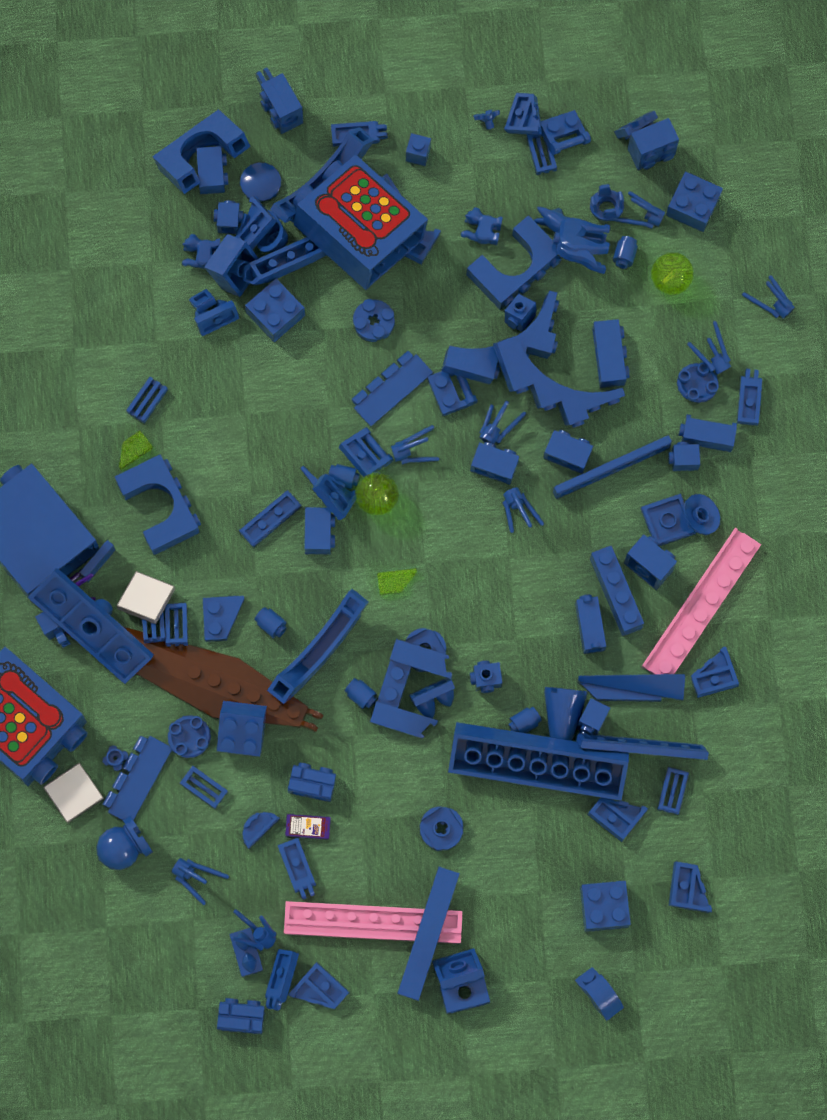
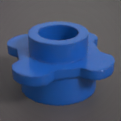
M114 745L110 746L106 756L103 757L104 765L112 766L115 771H120L124 760L128 759V753L126 751L122 752Z

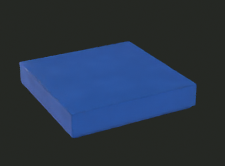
M681 494L640 508L649 533L659 543L658 546L689 537L696 533L688 525L684 517V500Z

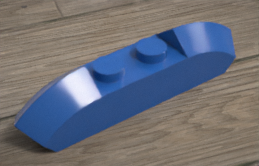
M306 237L248 263L244 267L243 281L253 285L268 283L323 258L326 254Z

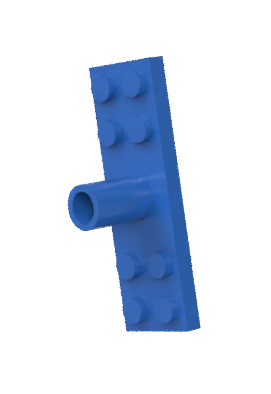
M58 568L28 596L35 605L124 684L154 656L151 651L111 616L113 608L108 601L104 599L94 601Z

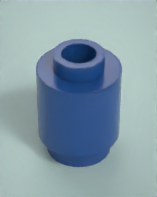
M622 236L621 240L618 241L613 256V262L616 263L617 267L626 269L633 265L638 248L636 239Z
M340 464L336 466L331 465L328 474L336 481L344 483L345 488L348 489L358 486L360 474L357 473L356 468Z
M262 608L254 619L257 622V626L272 638L276 636L281 637L287 630V622L272 609Z
M354 678L344 690L348 694L347 697L362 709L366 707L370 709L377 701L375 697L377 693L362 680Z
M534 707L525 708L509 718L511 723L508 726L511 731L528 733L536 728L542 720Z

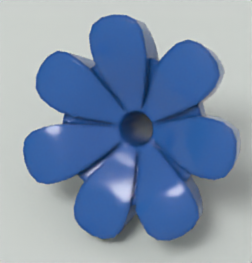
M492 110L485 111L486 114H475L473 116L475 120L485 122L486 129L494 128L493 119L500 115V110L493 112Z

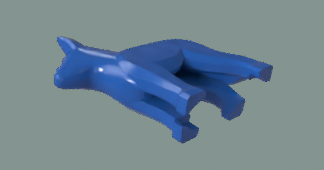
M537 207L543 218H537L534 221L555 232L553 244L556 245L557 252L562 258L570 262L582 264L592 271L605 274V265L597 262L593 255L608 254L610 243L606 242L607 234H603V232L609 233L610 225H597L585 220L566 217L560 208L549 210L544 207Z

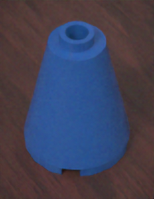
M545 687L544 695L549 735L551 738L572 741L587 698V691Z

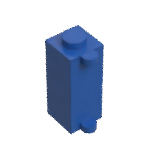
M687 414L685 423L680 424L679 436H682L681 442H689V444H699V447L731 452L734 447L737 423L727 425L691 418V415Z
M580 596V599L576 600L575 607L583 654L605 651L606 641L598 596Z

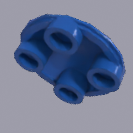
M255 163L243 171L240 178V186L248 200L254 196L259 201H266L278 195L281 187V177L272 165Z
M704 362L689 364L678 374V390L684 398L691 402H706L714 397L719 388L717 375L714 371L710 372Z
M183 716L170 724L168 743L172 751L178 756L193 758L202 754L208 748L211 740L210 729L207 723L199 716Z

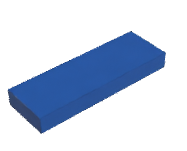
M287 490L241 528L239 533L254 548L297 512L302 505Z

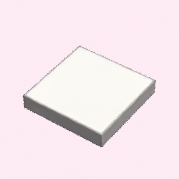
M136 571L119 600L117 609L156 624L173 595L175 586Z
M80 762L43 787L67 823H70L104 800Z

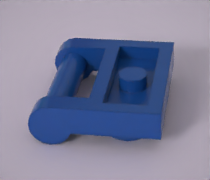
M575 110L541 121L542 136L553 155L559 154L561 150L591 142L590 134L585 131ZM575 133L577 134V137L559 143L555 141Z
M443 371L427 376L442 416L467 408L478 402L476 395H473L467 379L456 375L466 398L460 401L450 378L454 375Z
M367 427L342 442L338 447L365 479L383 467L388 466L394 460L390 454H386L370 435L371 431ZM362 440H364L370 446V448L375 452V454L380 458V460L377 459V457L372 453V451L366 446V444Z

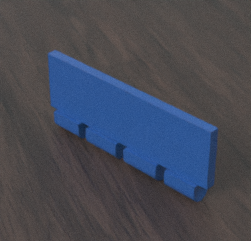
M409 351L404 353L397 359L401 368L393 363L381 373L385 381L378 376L365 387L370 393L369 395L364 390H361L351 399L356 405L354 410L370 427L425 381L427 376L433 374V371L417 354L413 356Z
M143 736L138 738L133 750L140 753L139 756L130 753L123 766V769L130 773L128 775L122 772L119 773L112 786L113 789L119 791L118 795L109 791L102 804L109 808V814L121 820L129 816L133 820L135 819L172 751L169 745L152 736H149L148 739Z

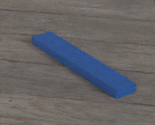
M669 435L554 486L553 494L556 499L568 495L669 449L672 441Z
M583 733L577 734L576 740L579 746L585 749L708 760L709 755L706 748L700 744Z
M438 867L397 993L398 995L419 1001L460 873Z

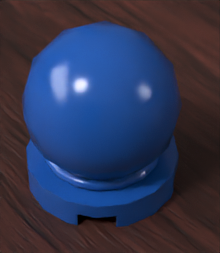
M131 816L123 820L125 823L123 827L110 828L98 839L96 845L99 861L109 869L123 870L136 862L139 853L142 854L143 852L145 857L153 853L143 835L138 837L137 834L141 833Z

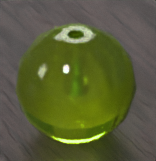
M668 252L658 257L651 268V280L654 286L666 295H678L686 291L694 278V268L691 262L684 255L677 252Z
M373 472L363 476L358 482L355 497L359 507L365 513L381 516L392 511L396 506L399 498V489L396 482L389 475L382 472Z

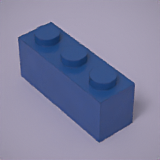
M619 319L596 321L593 323L592 331L600 388L625 386L630 374L629 367L625 366L624 359L627 358L626 346H622L621 340L624 338V328L619 325Z

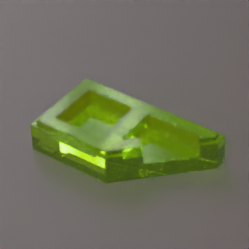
M141 430L123 442L119 462L120 470H123L153 449V446Z
M417 569L377 573L380 595L401 593L416 575Z

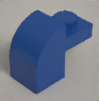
M593 967L575 980L577 985L590 998L595 1009L606 1021L624 1008L607 980Z

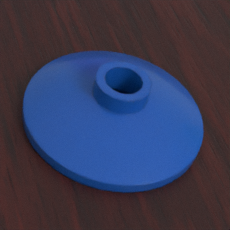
M695 494L685 501L683 508L684 517L688 525L695 532L709 535L718 529L720 513L710 498L702 494Z

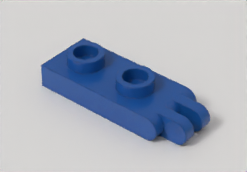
M377 121L331 124L333 147L340 146L348 132L358 127L362 128L374 139L372 144L379 143L380 139L388 138V133L382 132L387 130V125H378Z
M746 368L745 376H741L737 424L755 426L759 424L762 378H758L759 370L754 369V375L750 377V369Z
M296 838L278 845L295 893L300 892L304 900L307 898L304 890L308 889L310 896H314L315 893L312 887L316 883L299 839Z
M278 949L265 994L267 1009L278 1011L281 1008L282 1002L286 1001L299 953Z

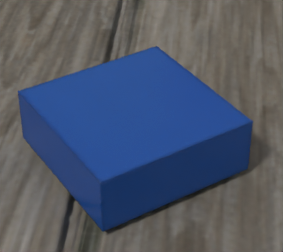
M207 289L189 299L191 305L198 313L217 303Z

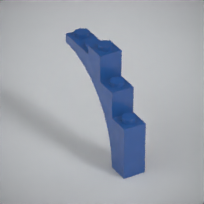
M549 290L536 319L525 331L517 335L528 358L529 354L548 359L551 353L554 354L558 342L555 341L556 334L551 332L554 325V320L551 318L553 312L556 313L559 300H556L557 292ZM449 346L441 371L490 385L493 379L498 377L500 370L498 366L500 364L494 346L477 349Z
M517 336L493 343L509 392L516 391L519 394L528 391L529 386L537 409L544 408L547 411L557 407V403L564 424L572 425V428L584 424L583 420L589 418L587 410L589 413L601 409V404L608 403V406L620 402V397L625 396L623 388H616L605 392H584L556 383L545 376L531 362Z

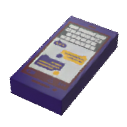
M287 814L285 837L329 840L331 817Z

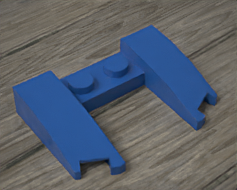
M396 639L370 722L424 738L425 736L422 732L430 724L435 727L438 720L400 709L399 705L411 667L451 679L452 672H447L445 659H449V655Z

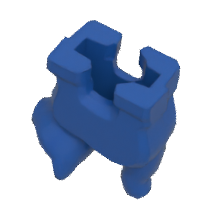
M476 207L465 215L466 219L464 222L478 225L475 233L467 230L461 232V237H466L480 244L490 243L497 245L500 233H494L492 230L500 231L503 217L494 218L489 215H483L480 209Z
M191 234L185 239L183 250L189 252L197 251L196 260L185 259L182 261V265L205 269L204 267L219 247L220 239L215 241L200 240L195 234Z

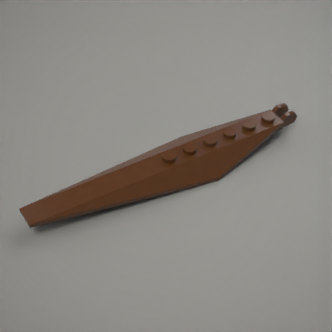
M124 627L154 654L152 659L136 674L212 718L220 719L223 701L267 706L265 724L303 727L317 732L318 727L313 723L304 721L306 715L321 720L323 718L322 713L309 709L308 706L294 696L283 704L267 691L272 681L241 659L192 645L184 646L179 644V646H175V644H171V646L166 647V641L144 643L143 632Z

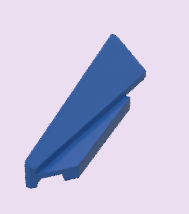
M685 674L578 676V683L596 701L661 702V697L684 700Z

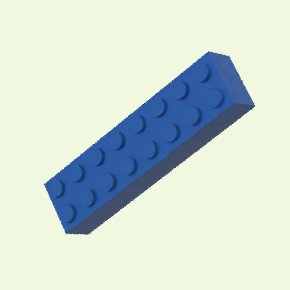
M456 722L448 773L622 801L629 753L581 748L576 741Z

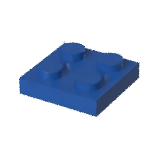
M474 948L432 961L442 989L454 988L458 984L474 982L481 977H485Z

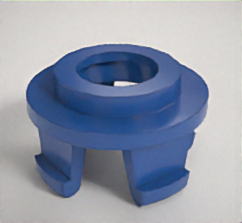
M609 184L599 186L598 192L591 197L590 210L592 214L602 221H612L620 217L624 210L623 193L611 190ZM608 201L615 208L602 212L599 206L601 203Z

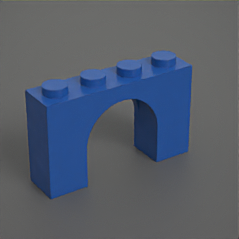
M218 109L152 157L159 171L185 194L201 183L194 168L188 163L190 157L197 151L196 148L211 145L221 146L233 158H236L251 146L244 132Z
M529 215L513 228L512 236L527 250L531 257L532 263L527 271L517 276L504 275L483 255L467 267L466 275L499 310L504 306L508 307L518 293L524 294L527 292L533 281L541 280L545 276L547 269L556 267L562 260L557 252L556 245L553 244V240Z
M161 454L115 476L116 483L125 500L146 490L159 489L168 493L174 501L173 511L165 521L143 531L144 538L153 555L200 533L198 526L201 525L197 515H192L189 510L191 504L187 496L182 497L179 491L182 487L178 478L171 476L169 471L173 469L168 459L163 460Z

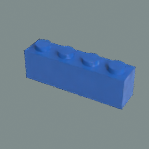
M612 546L592 552L590 561L622 637L641 630L644 625L643 619Z

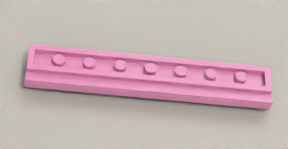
M737 528L733 530L643 663V669L645 668L653 675L676 673L760 548V543L745 533H741Z
M286 901L284 934L414 942L425 909ZM447 911L437 943L461 944L462 911Z

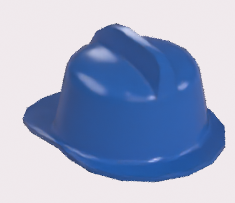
M270 210L268 212L277 222L257 244L262 252L277 251L283 248L288 241L287 231L283 228L277 216Z

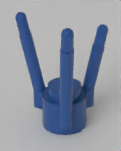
M629 191L628 194L633 197L631 201L647 210L644 219L648 221L644 222L626 218L612 220L646 226L652 229L654 225L659 227L665 212Z
M772 275L769 276L772 284L767 281L766 285L778 299L773 305L775 310L747 293H742L743 297L770 312L775 318L781 316L784 319L795 308Z
M714 321L713 325L722 353L719 354L711 338H707V342L715 357L710 359L712 363L691 342H688L687 345L707 365L710 372L715 371L718 375L731 367L729 363L731 360L727 354L718 324Z
M505 401L493 424H489L494 405H490L483 427L479 432L481 434L479 438L484 442L500 444L503 437L526 416V412L518 416L499 434L500 429L496 426L509 402Z
M434 425L417 432L403 441L396 442V445H392L391 449L395 461H401L402 465L412 462L438 461L439 457H407L411 455L409 448L427 442L428 438L425 437L414 442L411 441L433 430Z
M518 487L512 488L503 494L505 501L502 503L505 507L511 533L514 532L510 507L513 510L519 509L529 528L532 527V524L523 508V504H525L541 526L544 525L540 516Z
M180 858L172 869V873L176 875L175 880L182 883L202 905H205V900L185 879L189 880L193 877L203 884L207 883V880L194 873V868L228 879L229 875L194 863L190 859L185 861Z
M235 909L233 911L234 914L254 930L253 937L255 942L236 936H231V940L255 947L259 951H262L263 948L269 949L274 945L277 933L272 930L262 915L259 916V919L264 927H257L238 910Z

